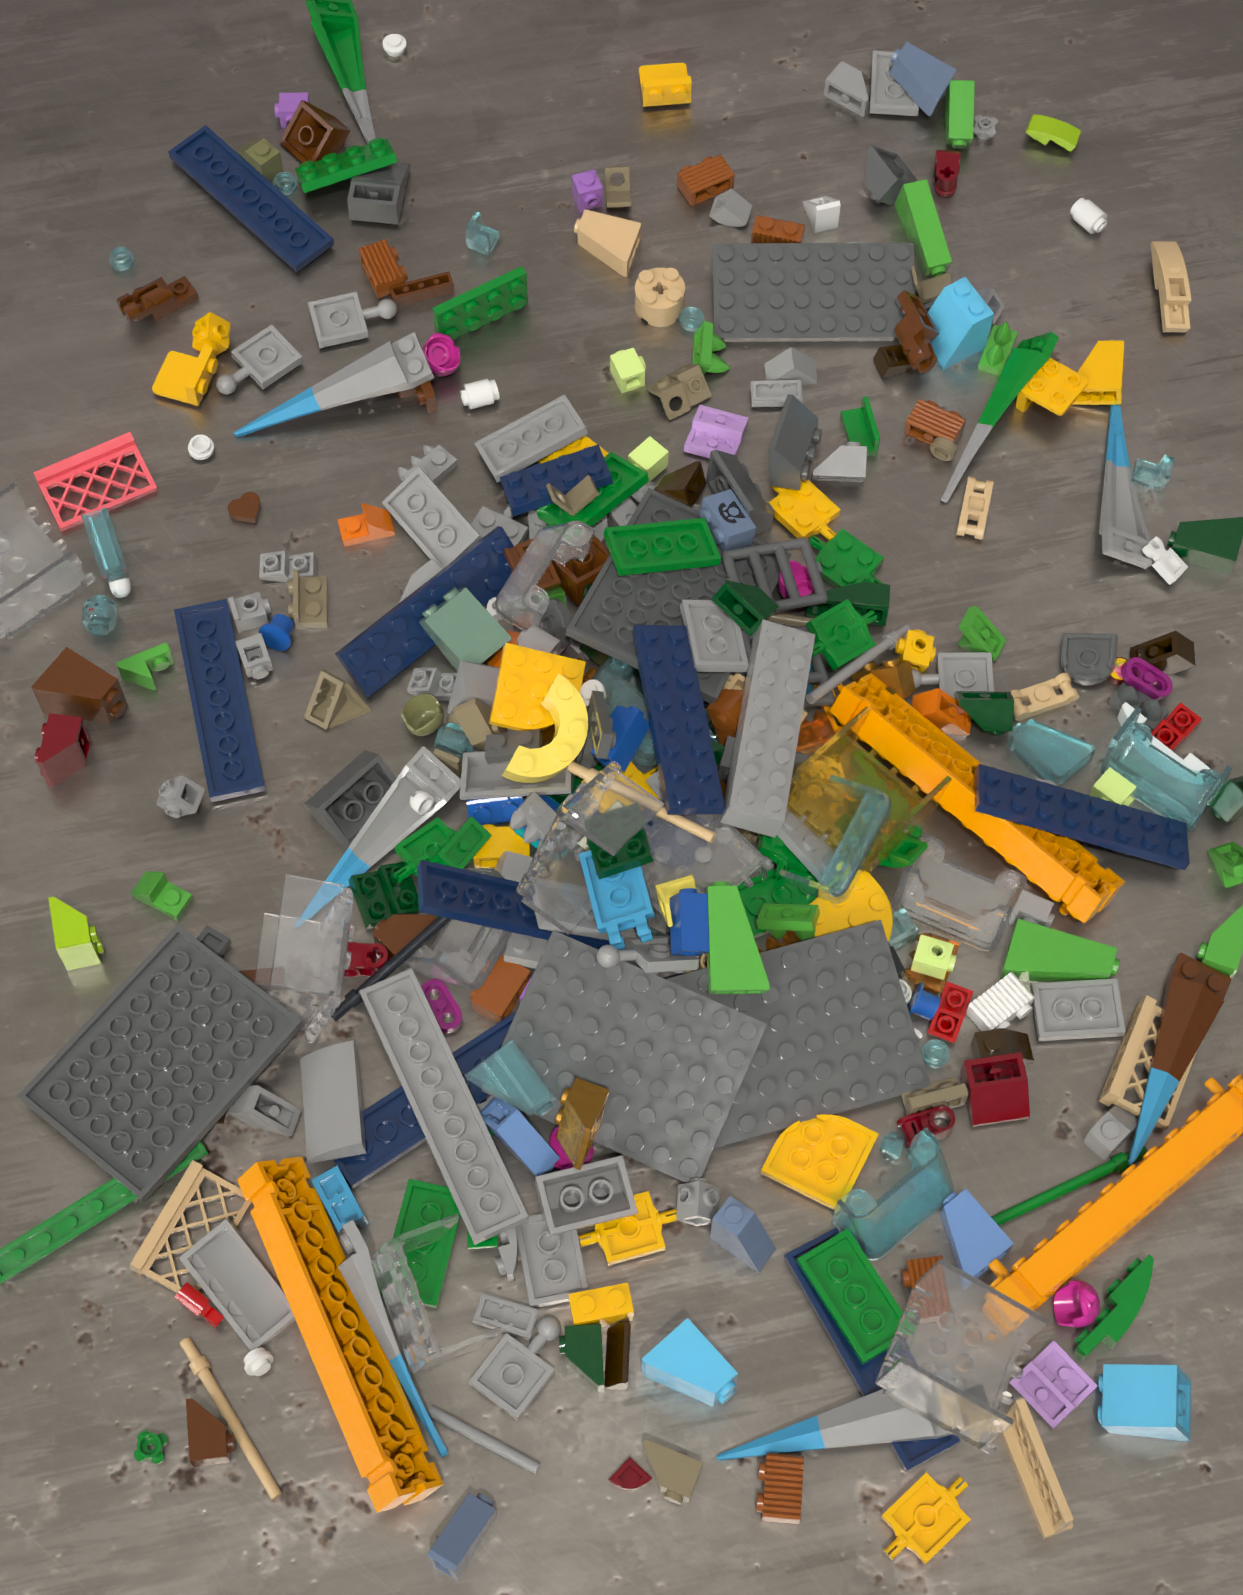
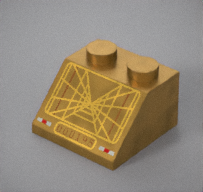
M576 1077L572 1087H566L563 1092L560 1104L565 1106L560 1108L555 1124L559 1125L556 1138L574 1168L581 1170L599 1131L610 1090Z

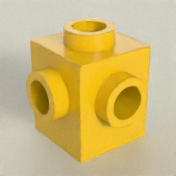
M209 312L195 322L192 331V348L201 352L203 345L212 347L215 356L226 351L230 344L231 323Z
M908 630L902 638H898L895 646V653L898 654L899 662L910 661L911 668L918 670L922 674L929 667V662L932 663L935 657L934 637L927 635L922 630Z

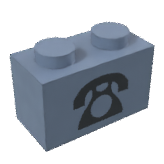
M731 489L703 498L699 518L706 519L715 543L719 544L723 552L752 544L757 527Z

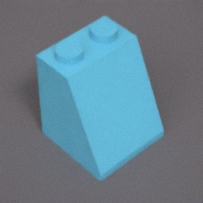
M964 277L944 287L928 311L939 332L931 343L937 357V363L943 370L985 349L994 316L993 311L968 279Z
M688 1318L647 1353L641 1362V1373L646 1378L714 1407L718 1402L723 1405L735 1394L734 1389L737 1386L738 1373Z
M1103 1364V1374L1099 1375V1390L1103 1393L1102 1404L1098 1406L1099 1423H1102L1103 1428L1109 1433L1190 1441L1191 1379L1178 1365Z

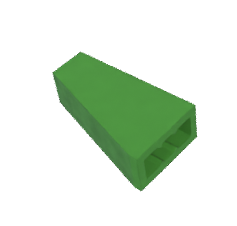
M924 179L903 184L894 206L909 243L914 245V255L923 277L929 275L936 277L945 274L952 260L928 181Z
M727 881L712 882V886H707L705 894L708 895L709 952H707L708 995L766 994L770 990L769 981L737 886H729Z
M1017 919L1000 980L1010 972H1013L1020 981L1025 982L1109 979L1110 975H1116L1120 959L1115 958L1118 948Z

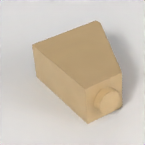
M584 209L581 219L577 218L574 227V233H577L578 245L620 275L628 277L641 241L642 223Z

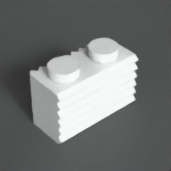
M1010 972L968 1005L966 1014L981 1031L1001 1028L1009 1029L1011 1027L1010 1021L1016 1017L1021 1020L1032 1011L1031 1005L1035 997L1014 973Z

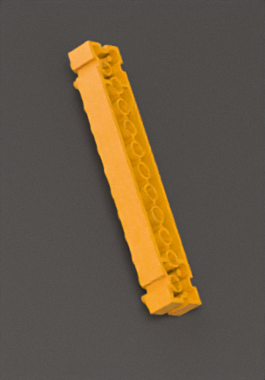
M870 673L860 678L858 683L854 681L843 687L829 712L841 724L853 726L849 733L850 738L853 740L860 739L868 743L878 752L879 756L891 762L902 775L909 777L915 782L921 791L933 797L944 810L951 812L967 829L972 830L981 837L986 845L994 848L1009 864L1014 865L1023 872L1029 881L1046 891L1052 900L1057 902L1063 901L1059 908L1061 914L1068 915L1070 913L1075 919L1086 923L1097 912L1099 913L1110 904L1125 881L1111 869L1101 867L1097 863L1099 860L1077 841L975 811V770L982 763L896 693L892 695L886 690L887 686L876 676Z
M1241 1074L1228 1084L1226 1090L1213 1077L1208 1079L1204 1085L1214 1096L1206 1103L1207 1106L1201 1112L1198 1109L1185 1121L1186 1124L1180 1130L1175 1128L1164 1138L1165 1142L1159 1148L1156 1145L1152 1147L1137 1166L1132 1164L1126 1169L1116 1185L1113 1182L1107 1185L1099 1193L1100 1196L1094 1203L1090 1200L1077 1212L1078 1215L1072 1220L1073 1222L1069 1219L1063 1222L1055 1230L1057 1233L1053 1235L1051 1241L1047 1237L1043 1239L1033 1249L1034 1252L1029 1256L1028 1260L1025 1256L1022 1257L1011 1267V1272L997 1258L988 1265L998 1278L991 1283L989 1290L985 1293L988 1299L982 1307L1006 1334L1012 1331L1030 1313L1034 1312L1053 1296L1059 1288L1073 1279L1243 1133V1076Z
M302 1156L284 1158L278 1164L275 1160L256 1162L237 1179L245 1200L253 1202L255 1208L250 1211L360 1475L362 1478L366 1477L370 1481L367 1491L375 1511L378 1513L393 1509L402 1502L403 1505L422 1501L444 1484L435 1463H428L424 1453L429 1449L397 1375L338 1268L346 1260V1257L316 1189L309 1188L307 1180L311 1176Z

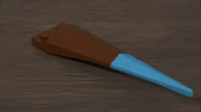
M1179 953L1176 956L1167 978L1154 1053L1128 1160L1129 1165L1136 1161L1222 1007L1224 997L1232 980L1231 977L1183 953Z

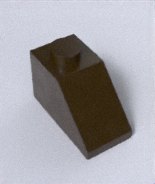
M696 461L663 476L655 491L693 508L707 484L701 461Z
M1176 630L1130 647L1131 658H1141L1166 674H1175L1196 666L1194 642Z
M1001 1028L975 1032L971 1048L974 1059L1022 1052L1024 1064L1034 1062L1029 1037L1026 1033Z

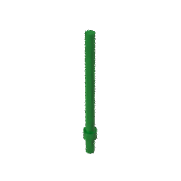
M1143 1146L1136 1161L1142 1159L1148 1152L1145 1146ZM1131 1151L1117 1153L1110 1157V1161L991 1216V1218L1000 1226L1112 1172L1120 1173L1130 1167L1128 1160Z

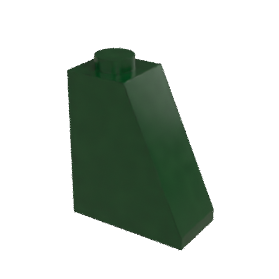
M1243 517L1180 522L1177 531H1171L1167 546L1171 547L1184 562L1230 575L1236 563L1243 538Z

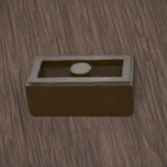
M629 1322L611 1326L607 1330L604 1379L606 1389L626 1390L628 1388L631 1324Z

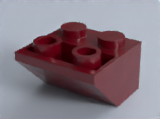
M49 713L47 723L42 725L41 747L36 749L35 763L38 765L41 776L44 777L47 786L54 787L86 767L92 740L82 717Z
M1022 1052L965 1060L963 1062L960 1075L962 1084L965 1083L968 1091L966 1102L972 1127L1030 1118L1028 1078Z

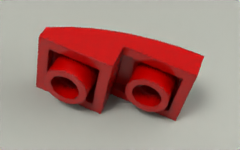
M1180 702L1165 720L1163 719L1150 734L1174 751L1202 722V718Z
M947 981L941 995L939 1007L932 1019L927 1034L955 1044L974 991Z

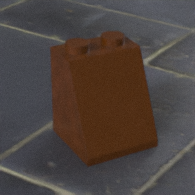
M68 647L59 654L32 685V690L41 710L46 715L53 713L82 717L85 721L111 724L124 713L127 706L118 679Z

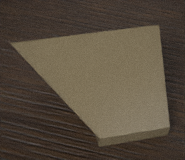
M323 669L320 671L304 718L327 730L373 711L346 681Z

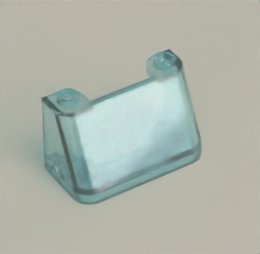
M927 1127L911 1141L908 1159L912 1162V1169L908 1175L877 1201L866 1191L857 1189L847 1193L836 1204L832 1218L833 1225L840 1232L848 1228L867 1258L871 1261L884 1257L944 1205L942 1202L953 1193V1181L940 1143Z

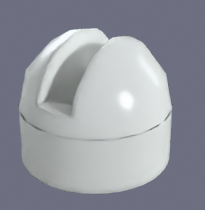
M130 578L108 582L112 594L117 598L126 597L131 592Z
M415 791L416 795L410 797V806L419 815H424L433 806L434 798L425 791Z

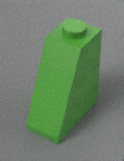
M950 80L945 92L946 145H952V148L955 149L966 148L967 145H971L973 140L975 81Z

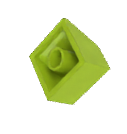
M49 897L56 951L67 971L101 964L100 953H104V945L101 936H98L96 925L91 926L87 916L56 897Z

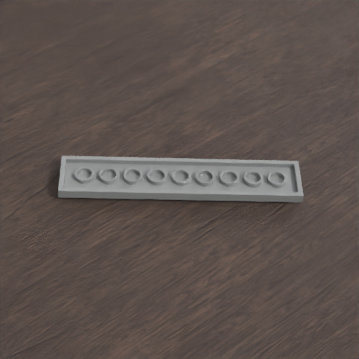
M410 968L360 990L359 993L473 1244L476 1245L529 1221V1216L413 969Z

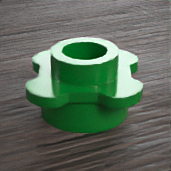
M148 1431L140 1432L137 1437V1450L134 1452V1458L138 1462L144 1460L152 1461L154 1464L163 1462V1449L168 1443L167 1436L164 1433L156 1435ZM149 1445L154 1446L152 1450H148Z

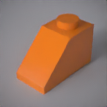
M939 688L913 695L912 707L941 731L954 735H970L972 717L959 705L956 699Z

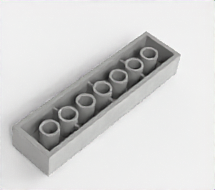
M762 620L752 643L724 798L725 810L721 815L720 823L775 838L785 822L815 634L767 620Z

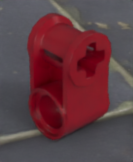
M936 150L934 190L941 197H950L956 192L961 151Z
M340 942L337 948L335 973L343 977H371L376 972L375 968L379 970L390 960L388 951L382 944Z
M942 1105L919 1113L906 1115L897 1120L896 1123L898 1128H902L906 1138V1149L911 1151L949 1137L953 1132L956 1118L952 1109ZM936 1118H944L948 1121L949 1125L938 1127L934 1120Z

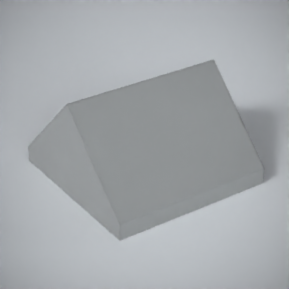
M461 660L447 713L454 715L453 707L472 699H477L492 708L500 667Z

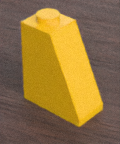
M1109 340L1097 342L1077 372L1088 379V385L1072 405H1122L1125 360L1124 341Z

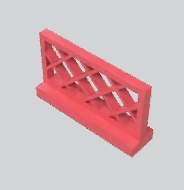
M131 432L33 472L61 532L158 491ZM131 454L135 455L137 462L134 469L121 465L124 457ZM105 465L114 468L110 479L98 476L99 468ZM118 470L131 474L127 485L114 481ZM79 476L90 478L86 489L73 486L75 478ZM135 476L147 479L149 486L142 489L131 487ZM94 480L107 484L103 495L90 491ZM56 486L65 488L61 500L51 497L48 490ZM112 486L125 490L121 498L115 500L107 497ZM70 490L83 494L79 505L66 502ZM88 496L101 500L98 508L90 510L83 507ZM63 506L76 510L72 519L65 522L62 521L60 514Z

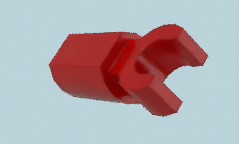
M188 1282L174 1296L178 1302L196 1317L201 1315L214 1328L224 1318V1316L208 1304L210 1301Z

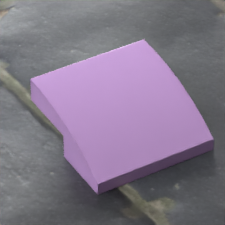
M699 405L693 418L692 428L684 444L683 452L710 459L711 451L716 449L737 456L749 418Z
M1054 1340L1009 1382L1053 1429L1098 1387Z

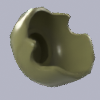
M422 693L412 697L404 705L401 717L407 729L413 735L426 736L434 733L442 725L444 710L434 695Z

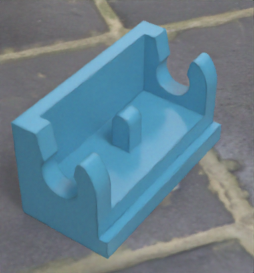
M338 1166L311 1180L338 1232L342 1231V1225L351 1220L355 1222L356 1226L359 1225L362 1228L370 1224Z

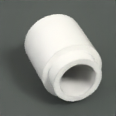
M1080 198L1070 210L1073 220L1090 234L1101 232L1107 224V214L1089 199Z
M483 379L464 384V390L460 391L463 405H468L470 410L494 404L495 400L500 399L494 379Z

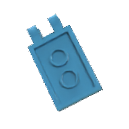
M591 850L579 853L599 933L608 932L610 945L615 946L618 950L626 948L621 932L636 927L638 937L641 938L642 943L653 940L647 919L656 916L642 866L599 880Z

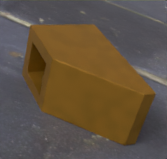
M892 658L882 661L883 664L877 665L875 661H871L851 676L858 683L860 678L872 673L887 686L886 690L892 695L896 693L902 699L916 693L910 661L899 662L898 658Z

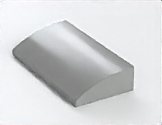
M485 751L463 753L460 800L528 796L533 791L538 795L572 793L575 775L567 770L568 767L551 779L537 783H521L502 776L509 761L488 764L485 759Z
M354 1040L330 1045L300 1058L308 1164L367 1154L359 1058Z
M225 1219L179 1257L250 1351L262 1347L296 1321L281 1284L231 1220Z

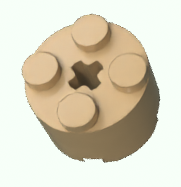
M671 267L652 268L641 271L635 283V312L640 319L642 317L648 321L649 325L655 327H665L675 323L676 319L680 315L682 316L685 308V283L675 268Z

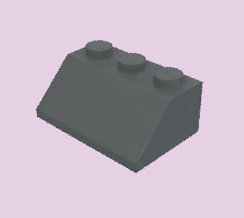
M791 394L787 395L769 447L770 486L800 490L803 480L807 481L809 478V462L813 463L815 460V444H820L822 429H818V417Z
M716 449L711 451L706 482L712 492L716 494L731 489L757 527L755 535L770 530L774 510L763 499L759 486L752 482L747 467L740 463L736 455Z
M364 750L304 804L318 823L347 849L396 777L379 754Z

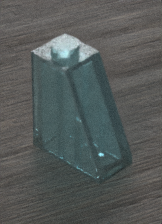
M103 508L81 515L102 579L108 578V581H114L123 578V573L128 572L108 509Z
M1029 719L1023 725L1018 723L1014 726L1012 731L1009 732L1010 738L1007 747L1038 778L1051 780L1057 786L1063 784L1088 764L1096 751V747L1093 744L1033 719Z
M513 1040L464 1075L468 1081L530 1116H534L537 1113L541 1117L554 1107L551 1102L556 1099L555 1095L518 1044Z

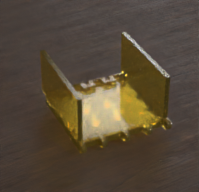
M867 706L797 769L791 780L787 809L797 818L801 819L804 815L807 816L804 824L819 837L827 833L829 836L825 842L841 856L848 851L850 855L846 860L861 873L864 870L866 872L872 871L905 836H909L939 806L938 801L952 780L951 777L947 776L922 799L916 794L920 787L914 785L910 789L896 777V774L899 772L896 767L889 771L875 759L878 754L875 749L868 753L856 743L859 739L857 734L870 712Z

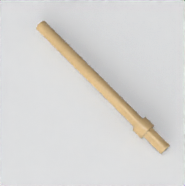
M574 761L568 766L567 770L584 779L586 784L594 788L600 787L709 843H713L717 834L681 815H667L665 807L604 777L602 772L594 768L588 769Z
M190 1337L185 1338L180 1342V1345L191 1362L189 1364L190 1369L195 1377L199 1376L232 1434L234 1433L236 1441L271 1500L277 1499L282 1495V1492L210 1372L211 1365L205 1356L200 1355Z

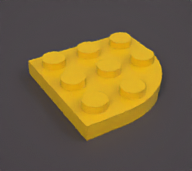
M505 643L489 724L517 731L544 730L554 725L550 712L541 705V702L558 673L569 680L580 693L586 662Z
M861 863L857 864L809 904L818 905L820 912L814 938L881 920L887 941L889 942L893 925L889 900L881 886Z
M821 1114L816 1115L814 1119L803 1122L797 1121L778 1137L760 1174L841 1213L879 1133L837 1115Z

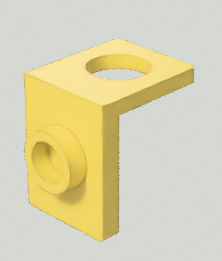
M693 875L655 885L659 909L668 927L673 926L669 898L680 893V889H696Z

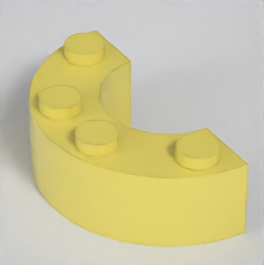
M559 673L541 702V705L550 712L554 720L555 733L552 742L542 748L534 749L518 746L502 774L503 777L521 783L542 782L563 772L581 751L588 731L586 706L575 686Z

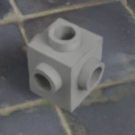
M185 776L167 779L159 788V797L156 805L165 809L164 812L174 818L194 814L198 809L205 788Z
M692 1178L690 1183L678 1185L676 1220L696 1227L712 1224L713 1217L719 1211L720 1187L709 1184L708 1180L704 1178Z

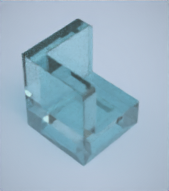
M477 211L465 228L467 247L489 256L500 238V232L482 225L481 213Z
M1164 455L1158 464L1138 458L1134 465L1131 482L1160 492L1170 480L1174 457Z
M904 908L893 915L892 932L888 941L889 947L893 946L896 952L915 942L919 933V929Z

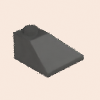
M871 145L868 148L865 185L871 191L869 195L875 202L893 205L903 184L918 180L898 154Z

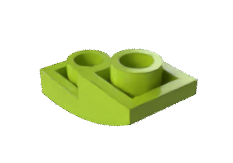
M1033 114L1025 133L1044 145L1051 139L1057 145L1071 152L1077 145L1081 130L1061 120Z

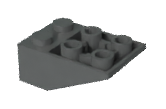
M397 162L354 176L351 180L347 198L350 220L399 225L410 164Z

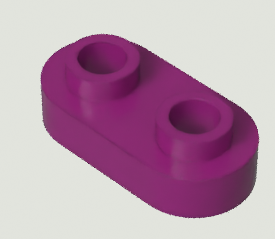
M1134 657L1122 665L1121 675L1124 681L1151 699L1161 700L1172 692L1173 684L1170 677L1145 660Z
M437 979L424 982L421 988L443 1033L457 1031L463 1022L462 1012L447 986ZM434 993L439 995V998L436 1000L429 998ZM450 1016L453 1018V1021L445 1023L443 1021L444 1018Z

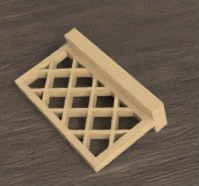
M1148 995L1135 1006L1099 1098V1102L1107 1106L1113 1103L1138 1117L1144 1098V1091L1141 1085L1147 1084L1148 1078L1139 1081L1134 1068L1136 1065L1144 1063L1148 1074L1150 1072L1153 1055L1148 1057L1143 1045L1145 1041L1151 1039L1156 1043L1158 1032L1153 1019L1155 1015L1161 1017L1162 1008L1155 1005L1157 1000ZM1195 1055L1172 1094L1170 1101L1167 1103L1163 1119L1159 1118L1155 1125L1163 1130L1169 1127ZM1135 1088L1141 1102L1133 1104L1123 1099L1126 1090Z
M192 1160L130 1263L131 1270L140 1275L143 1274L177 1293L182 1288L179 1285L177 1276L189 1273L187 1268L176 1271L172 1255L186 1252L195 1245H191L188 1229L205 1225L208 1234L210 1232L208 1223L223 1219L229 1220L230 1217L234 1216L236 1217L233 1224L237 1228L252 1202L245 1200L240 1210L228 1213L224 1198L237 1195L245 1200L241 1189L203 1168V1165ZM206 1178L214 1182L219 1194L202 1199L199 1187L203 1180ZM221 1187L228 1190V1192L222 1193ZM197 1194L198 1200L191 1202L194 1195ZM220 1199L224 1214L207 1219L203 1203ZM200 1205L203 1220L186 1225L184 1218L185 1210L188 1207ZM181 1219L183 1226L176 1227ZM184 1230L188 1246L171 1251L168 1242L169 1237L173 1233ZM166 1245L167 1252L160 1254L163 1247ZM169 1256L172 1268L171 1273L160 1276L150 1270L157 1259ZM174 1277L175 1284L167 1279ZM197 1282L194 1288L200 1292L202 1287Z
M1025 1398L1016 1400L1007 1414L999 1416L995 1420L1042 1538L1045 1539L1072 1529L1074 1527L1072 1523L1074 1518Z

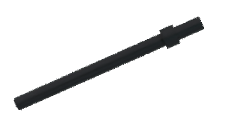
M437 917L356 990L353 988L344 996L345 1000L329 1013L333 1020L337 1022L352 1008L356 1009L361 1005L363 1000L359 993L360 990L385 980L452 919Z

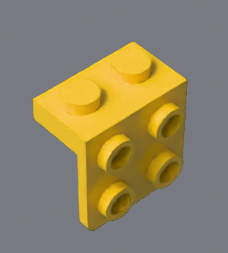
M685 63L644 65L639 67L643 107L691 103L692 81L691 76L687 74Z
M203 345L198 357L170 351L152 386L153 393L199 406L218 367V360L215 357L214 349Z
M1049 358L1016 396V408L1025 412L1034 401L1061 416L1087 387L1088 379L1056 360Z

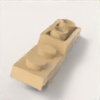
M1152 241L1151 253L1155 290H1159L1163 332H1188L1190 330L1188 304L1192 300L1188 274L1181 250L1177 242Z

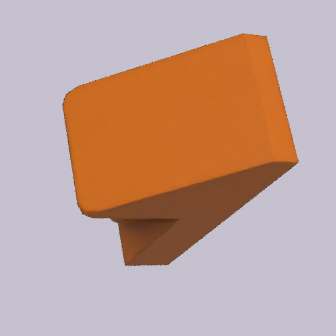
M361 504L363 514L337 519L344 547L395 535L389 511L369 504Z

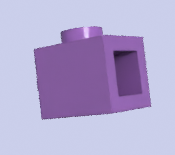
M308 92L279 93V103H275V118H280L281 128H287L301 100L310 103Z
M595 169L571 175L572 196L579 212H584V209L592 210L603 207V187Z

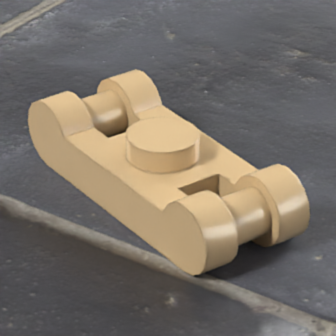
M968 476L956 535L964 536L968 534L975 536V539H983L994 481H977L975 477ZM968 519L978 521L977 526L967 524Z
M1062 673L1051 680L1021 690L1010 691L1014 698L1013 716L1015 720L1021 721L1078 700L1080 696L1077 690L1072 688L1070 684L1072 680L1069 674ZM1061 689L1063 694L1057 696L1054 690ZM1026 700L1029 706L1023 705L1022 701Z

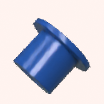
M276 614L270 623L262 625L258 632L262 634L266 646L277 651H284L291 645L290 635L295 627L289 617L283 614Z
M919 982L912 992L910 1002L907 1004L909 1014L914 1013L931 1021L937 1012L941 997L923 990L924 983Z

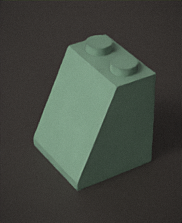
M454 587L443 596L445 601L439 606L433 604L422 613L424 618L419 621L457 672L461 660L481 664L512 639L467 588L457 590Z

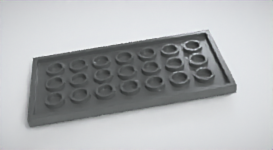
M913 243L713 244L714 333L724 342L898 341L894 328L905 315L901 311L902 305L897 296L904 290L915 295V285L911 267L914 266Z

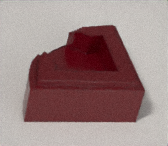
M629 1457L608 1481L620 1489L635 1490L650 1483L652 1477Z

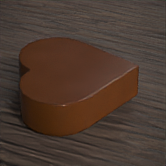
M247 492L240 499L232 500L228 505L230 517L236 521L256 524L261 508L260 498L254 492Z

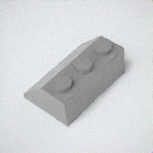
M623 1155L585 1164L581 1170L573 1167L535 1177L534 1186L541 1214L550 1236L638 1214Z

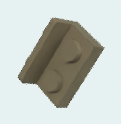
M293 570V579L288 580L289 596L293 595V603H288L289 618L294 619L296 629L328 627L327 576L300 577L299 570Z
M955 1077L933 1082L931 1086L901 1094L907 1115L942 1105L950 1109L965 1105L968 1097L965 1083L958 1085Z

